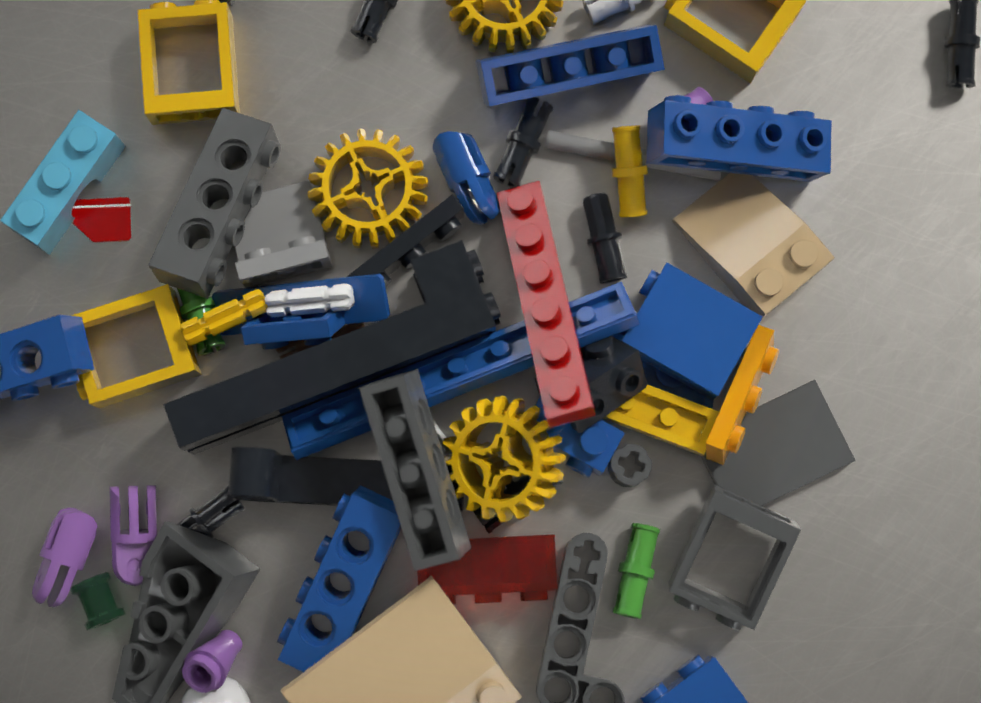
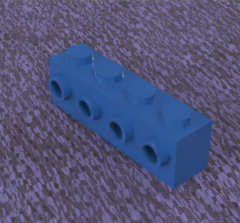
M667 96L664 98V101L648 110L646 164L811 182L831 173L832 120L815 118V113L810 111H793L785 115L774 113V108L769 106H752L744 110L733 108V103L728 101H710L703 105L691 103V98L687 96Z

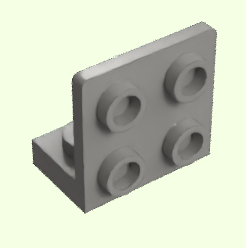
M309 181L262 192L258 204L255 207L250 206L244 219L245 230L243 237L235 247L238 262H235L239 280L245 288L332 267L320 217H314L312 209L317 205L316 201L309 200L307 192L312 189Z

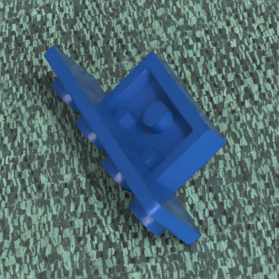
M381 274L218 290L212 294V299L216 305L214 308L233 299L240 301L244 299L242 295L256 289H260L264 296L275 290L292 292V289L326 285L329 288H333V285L337 284L351 285L355 303L347 311L333 312L329 309L326 313L294 316L291 313H287V316L271 317L266 312L255 318L252 316L246 317V322L221 333L222 336L242 334L244 345L261 344L262 349L267 350L284 347L289 344V341L304 340L305 345L312 346L331 340V336L345 324L374 322L388 318L390 316V309L384 277Z

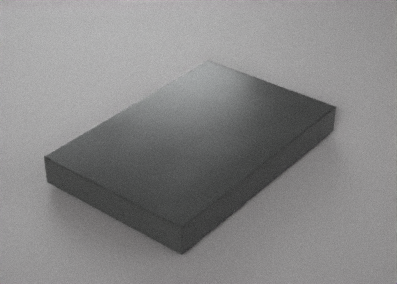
M815 379L758 406L753 414L746 412L741 426L746 428L741 446L736 454L729 451L724 465L706 459V452L705 455L701 456L716 486L761 506L856 461Z

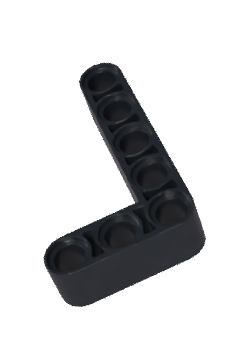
M232 447L228 496L239 500L338 506L344 494L351 496L360 485L393 500L381 460L303 457L296 460L294 456L281 455L273 449L256 447ZM447 465L449 473L453 472L452 465ZM457 481L452 482L455 491L459 485ZM464 496L457 499L461 512L464 509Z

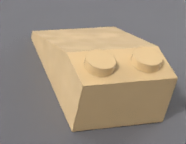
M729 173L672 220L741 304L763 316L762 318L835 258L809 226L753 175Z

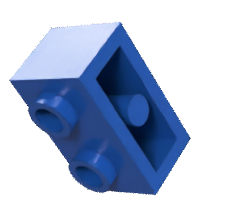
M540 395L535 406L540 408L538 422L546 420ZM599 420L582 433L572 429L571 422L551 427L547 430L549 437L555 435L562 437V442L553 446V449L556 453H562L566 456L568 460L565 465L587 478L592 473L598 476L603 474L625 432L603 420Z

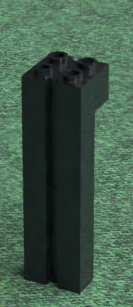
M461 240L410 260L415 272L413 277L424 302L420 306L163 404L179 448L195 455L282 421L281 416L495 332L496 325L500 324L499 318L501 315L492 292L483 294L480 284L484 283L482 277L484 272L475 249L467 252Z

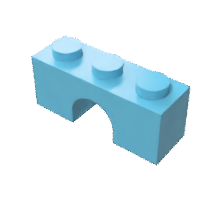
M78 110L0 221L50 255L75 219L72 216V208L80 193L95 179L101 183L126 146L114 132Z

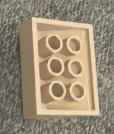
M432 576L281 689L282 694L289 703H516L522 698L506 673Z

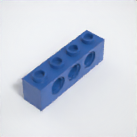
M643 25L475 60L483 101L487 106L665 70L657 25Z
M59 314L0 334V400L11 397L12 401L30 399L39 395L38 388L49 384H51L52 388L71 386L80 382L78 375L95 370L82 317ZM39 351L41 354V364L37 369L35 357Z
M361 485L351 496L346 494L342 496L332 518L339 522L334 536L331 538L325 535L314 558V561L321 565L314 579L306 577L297 595L296 602L302 604L296 620L291 617L287 619L277 640L278 643L284 645L278 661L302 672H305L354 634L401 531L394 501ZM359 531L365 534L369 540V549L360 551L353 548L348 539L349 532ZM341 573L345 575L350 581L351 589L349 591L335 589L330 582V574ZM321 614L326 616L331 622L332 631L322 632L315 628L312 623V615Z

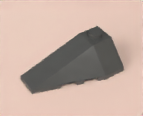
M170 521L164 522L142 561L139 576L143 577L139 600L133 602L130 617L134 618L129 644L123 647L112 699L117 703H167L184 680L182 669L186 655L218 635L240 605L260 568L224 541Z

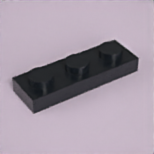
M452 194L347 277L381 274L384 277L385 287L388 286L392 281L389 277L391 273L402 265L406 269L411 268L410 260L427 254L424 249L436 238H439L441 242L447 240L462 227L459 220L464 217V208Z

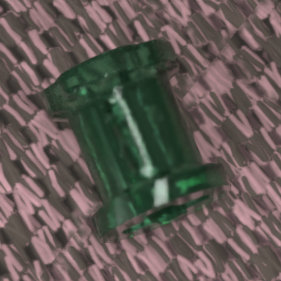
M109 572L88 578L70 588L72 595H78L88 621L84 624L87 631L126 615L124 608H118L110 590L108 581L111 579Z

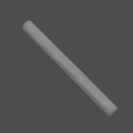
M548 131L545 148L615 161V149L612 142ZM641 148L642 164L647 165L648 168L716 181L720 180L721 172L646 164L647 149Z

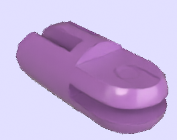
M147 485V529H139L138 486H128L129 529L120 530L121 506L119 503V486L109 487L110 532L114 574L124 584L138 586L143 581V577L139 576L142 561L157 536L156 485Z
M67 507L60 510L53 519L39 556L43 557L32 589V596L37 603L42 604L48 597V607H56L65 601L77 570L83 571L96 536L97 523L90 515L76 508Z

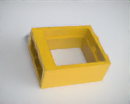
M196 0L194 5L176 6V4L171 2H157L151 4L150 9L138 10L144 113L151 124L160 125L217 120L222 108L240 113L233 16L227 2L220 3V0ZM217 24L222 90L159 95L154 29Z
M667 0L664 8L669 12L664 26L751 84L801 12L806 0H767L779 8V10L749 53L688 13L686 10L693 0Z
M169 284L71 315L82 317L84 328H89L156 306L174 362L172 366L105 388H101L96 368L93 371L78 375L80 382L76 383V387L83 401L89 400L90 405L100 409L202 375L193 345H189L182 334L180 325L185 320L182 319L179 310L180 304L176 292Z

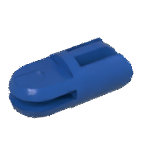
M452 131L440 133L434 139L432 148L450 192H455L459 203L464 208V213L473 223L482 225L487 223L488 218L493 220L499 214L500 206L497 195L488 178L491 172L484 161L476 141L471 134Z

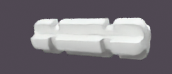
M349 284L333 285V288H329L327 285L292 289V292L275 290L265 296V304L268 306L266 311L271 317L287 316V313H291L293 316L326 313L329 309L333 312L347 311L355 303L353 288Z

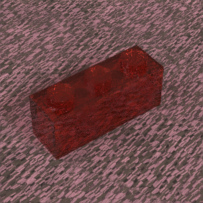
M555 534L470 538L471 549L460 559L417 570L418 585L432 576L453 605H456V595L474 594L475 604L502 602V593L520 592V601L548 600V591L558 590Z

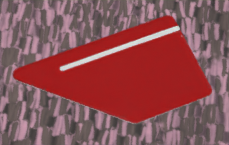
M129 197L77 199L72 208V216L75 219L72 223L92 242L131 240V206Z

